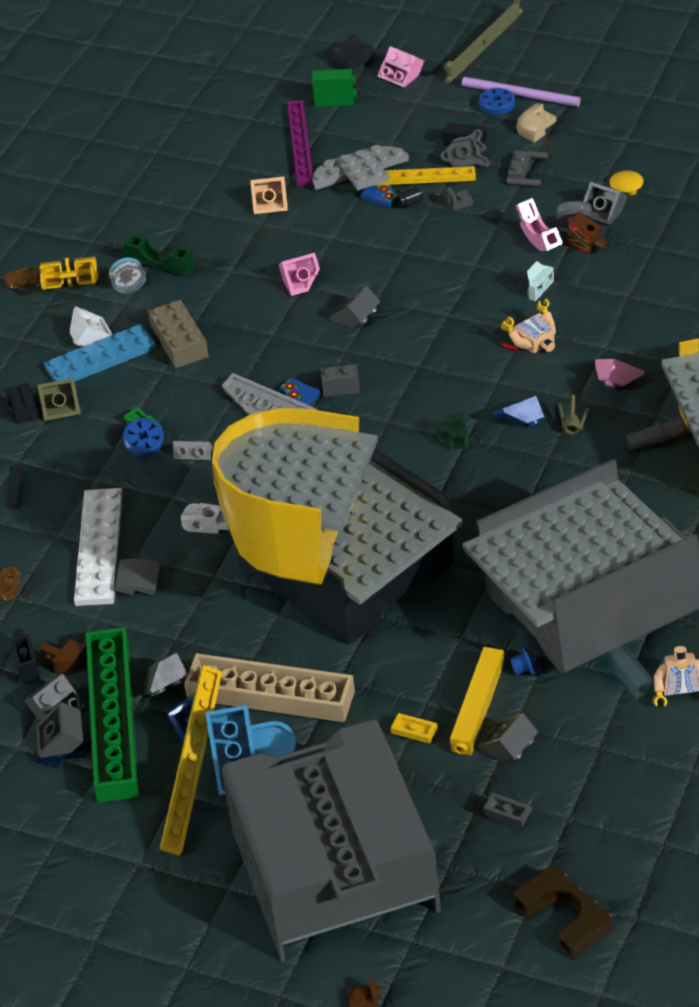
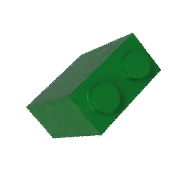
M352 69L313 71L312 84L315 107L354 105V99L357 98V89H354L353 86L356 85V77L352 75Z

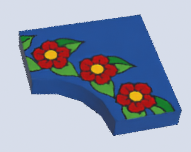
M391 184L373 185L367 187L361 193V198L390 208L397 201L396 195L398 193L391 189L393 186Z
M291 377L280 387L281 394L307 405H310L320 395L319 389Z

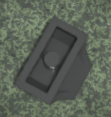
M495 793L491 794L483 807V813L489 819L511 829L523 827L531 812V806Z

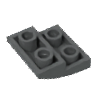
M147 559L120 560L114 591L133 595L134 591L154 595L160 562Z

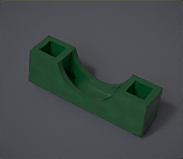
M132 234L124 243L126 258H134L143 265L187 276L195 266L191 249L176 246L171 253H164L153 247L146 237Z

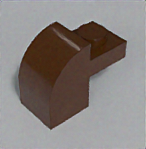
M71 639L62 649L46 643L40 648L43 662L47 665H52L57 675L73 674L79 671L87 662V646Z

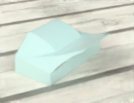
M538 261L527 271L529 280L528 295L529 299L536 301L554 281L553 267L544 266Z

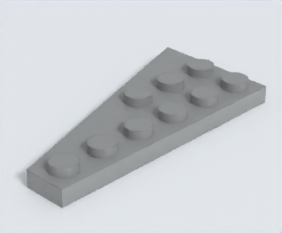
M232 373L222 385L224 391L248 415L278 408L317 410L314 407L235 373Z

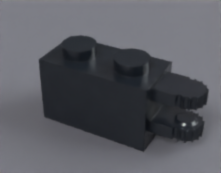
M20 628L16 629L13 632V638H10V643L20 682L38 679L40 674L30 635H25L24 630Z

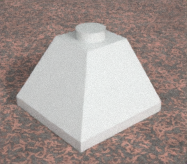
M75 306L70 335L77 346L89 345L113 335L103 317Z

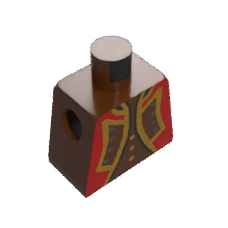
M579 211L569 221L566 239L568 246L589 254L595 248L601 251L604 250L607 241L600 238L602 228Z

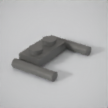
M514 151L508 172L507 184L541 187V180L525 178L530 158L548 159V153Z

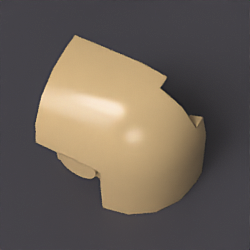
M534 104L518 118L516 125L518 134L535 143L545 135V129L556 122V116L544 111L543 104Z

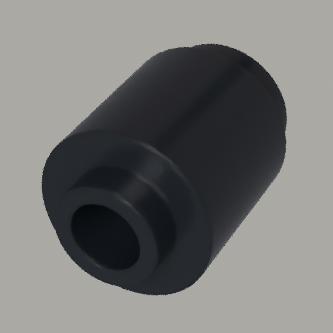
M416 186L400 191L396 195L398 205L401 208H406L421 202L423 197L422 191Z

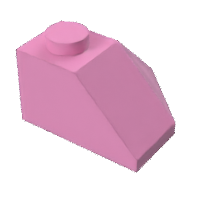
M315 253L283 261L279 264L283 281L291 296L309 291L320 270Z
M616 359L595 360L598 379L605 382V386L610 388L624 386L644 375L645 372Z

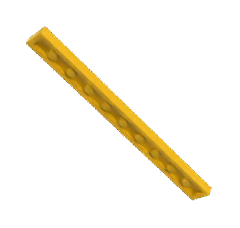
M205 665L200 669L160 844V850L180 856L183 851L209 734L205 712L214 711L222 671Z

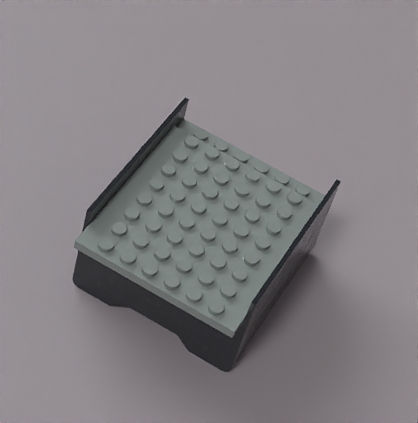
M374 449L350 514L346 519L342 532H338L334 542L330 564L321 585L279 578L259 571L241 557L237 550L240 567L351 644L377 624L384 610L416 584H429L453 564L454 548L452 533L462 526V519L451 513L450 497Z

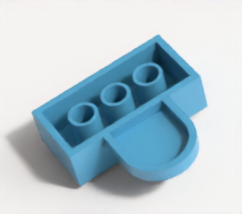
M247 705L205 712L218 791L221 798H226L222 776V767L225 764L260 753L279 757L295 752L296 738L288 725L278 721L251 725Z

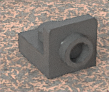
M451 187L447 188L446 202L448 205H451L454 211L473 205V199L467 190L454 193Z

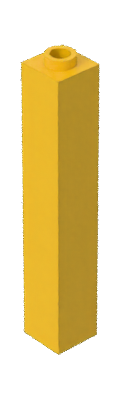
M483 647L450 737L451 752L472 755L504 666L503 650Z

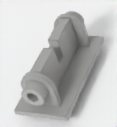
M173 441L174 459L211 460L213 446L210 442Z

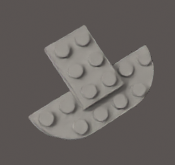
M374 145L371 148L342 155L333 160H326L314 172L313 185L315 190L350 180L356 190L389 181L388 174L384 168L409 161V155L401 148Z

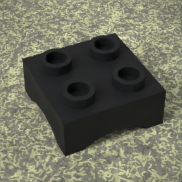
M354 34L349 36L342 44L329 47L330 58L345 69L354 70L375 58L374 47L364 44Z

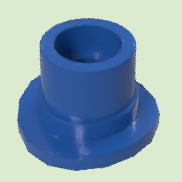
M524 647L522 648L523 653L511 658V663L517 675L526 671H530L533 675L536 673V658Z

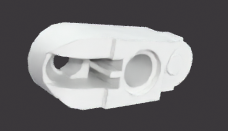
M205 503L189 504L181 515L182 527L186 531L218 534L219 530H229L219 505Z

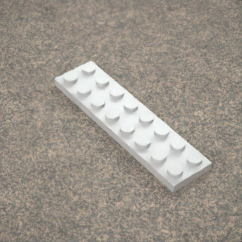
M122 488L84 490L74 596L75 606L114 604L123 496Z

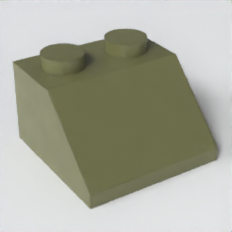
M74 378L38 385L44 421L81 414Z

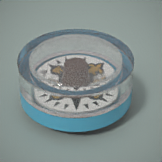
M123 258L111 266L109 279L117 292L128 294L136 292L144 285L146 274L138 260Z

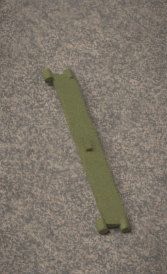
M513 0L514 4L453 62L448 61L443 66L447 70V77L444 79L447 84L452 82L523 12L519 6L521 0Z

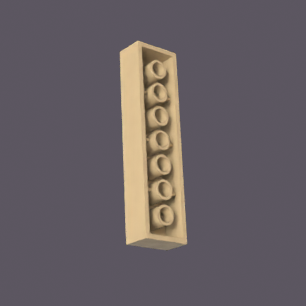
M197 653L184 683L188 698L195 694L200 669L205 665L222 671L215 704L234 707L247 705L248 709L345 722L355 692L353 675Z

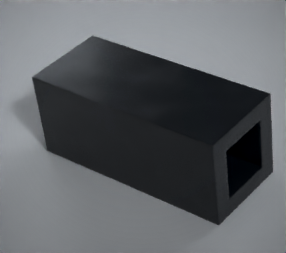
M447 122L445 129H442L441 138L444 139V146H449L454 139L469 136L474 130L479 129L482 131L480 141L485 145L487 140L486 126Z

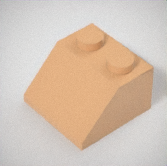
M284 177L250 180L254 214L288 211Z

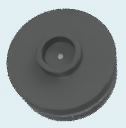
M582 201L562 203L557 206V222L561 225L569 226V221L579 211L592 220V206Z

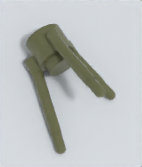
M572 395L570 415L566 419L561 404L557 405L562 430L570 435L577 434L583 430V424L590 410L587 407L581 420H579L574 415L575 395Z

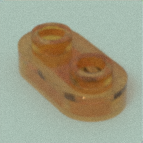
M29 266L9 272L5 275L6 285L11 288H17L34 283L40 277L39 271L36 267Z
M7 567L0 573L1 600H11L17 595L21 577L19 570L15 567Z

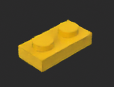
M398 713L391 726V734L429 744L437 730V723Z

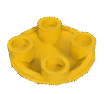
M620 171L615 173L609 181L611 189L627 193L628 195H635L644 182L643 177L634 171Z

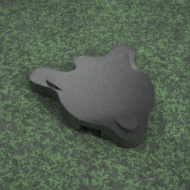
M476 129L469 136L459 137L451 141L452 143L441 153V160L453 167L478 166L488 168L489 160L481 155L482 152L486 151V146L480 141L482 131Z

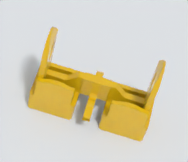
M96 257L75 259V270L71 271L69 258H65L67 271H63L61 261L41 263L39 267L42 290L61 287L64 283V278H68L69 287H73L71 277L76 276L78 285L95 284L99 277Z

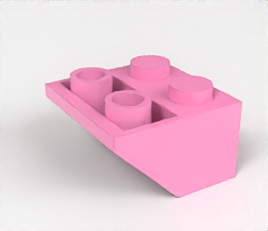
M390 46L378 77L405 87L418 77L424 60Z

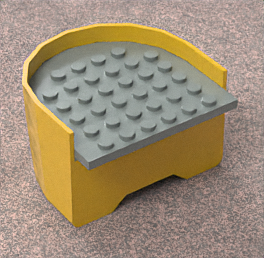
M278 408L250 414L229 425L214 444L212 466L220 508L239 555L259 571L279 578L321 585L330 564L334 542L338 532H342L346 519L350 514L358 489L376 447L378 435L359 433V417L312 409Z

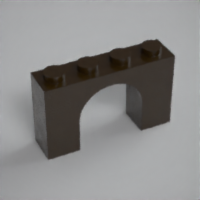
M553 864L513 892L514 907L528 920L548 905L554 903L569 904L579 911V917L557 933L558 947L572 960L613 931V917L611 913L606 909H602L592 896H588L583 892L579 884L573 883L563 870H559Z

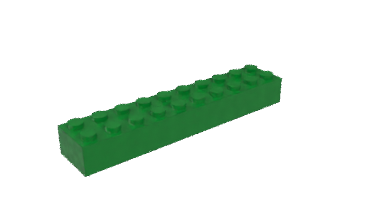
M126 627L86 632L93 776L97 801L101 803L137 798L140 796L130 650Z

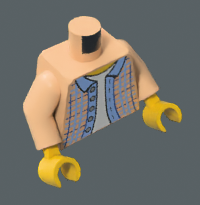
M544 299L545 306H542L540 301L537 304V309L543 312V315L538 313L512 327L514 320L511 317H508L506 322H502L501 328L504 331H509L508 335L516 347L527 349L532 353H537L542 349L550 352L554 349L556 329L551 312L547 310L549 306L548 299Z
M684 646L675 647L674 655L666 656L664 663L659 666L654 674V692H656V696L653 698V704L656 707L659 698L663 700V707L667 705L665 695L699 691V659H695L693 653H687Z

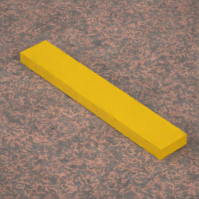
M474 166L386 170L389 181L376 185L476 181Z

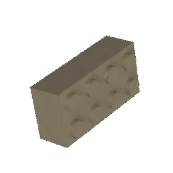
M181 300L148 310L150 327L175 368L209 357L206 340Z

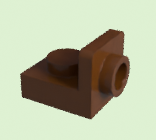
M369 978L370 985L348 989L350 1007H378L377 999H381L379 985L374 984V978Z

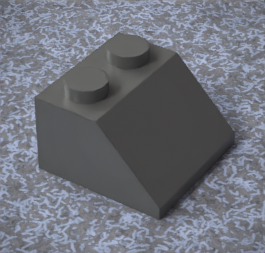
M590 182L581 209L590 211L593 220L611 225L622 212L628 195Z
M365 286L347 297L329 319L350 328L357 325L362 326L368 320L367 316L372 315L377 310L376 306L381 301L368 286Z
M357 365L321 368L324 397L360 393Z
M59 702L36 725L39 757L68 754L82 744L83 734L80 710Z
M521 713L499 720L476 748L501 762L516 761L522 756V750L534 742L533 738L538 731L528 718Z

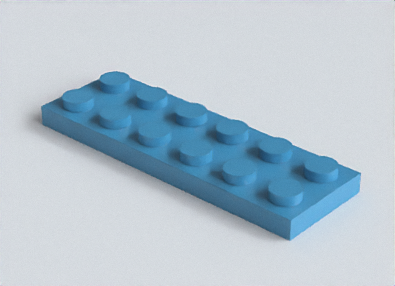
M139 324L44 362V367L54 382L74 378L75 382L155 350L156 344L143 326Z

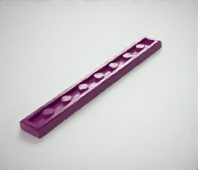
M302 100L287 102L297 187L313 185L304 104Z

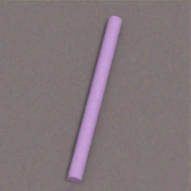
M463 77L462 80L463 87L480 90L505 88L510 90L514 96L579 107L581 98L469 77Z

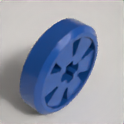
M491 88L479 96V107L487 114H505L515 106L514 94L505 88Z
M148 418L135 419L123 431V444L127 451L135 456H152L163 446V430L154 420Z

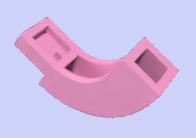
M533 198L515 205L522 221L519 223L523 232L538 250L547 251L563 244L557 228L550 229L543 223Z

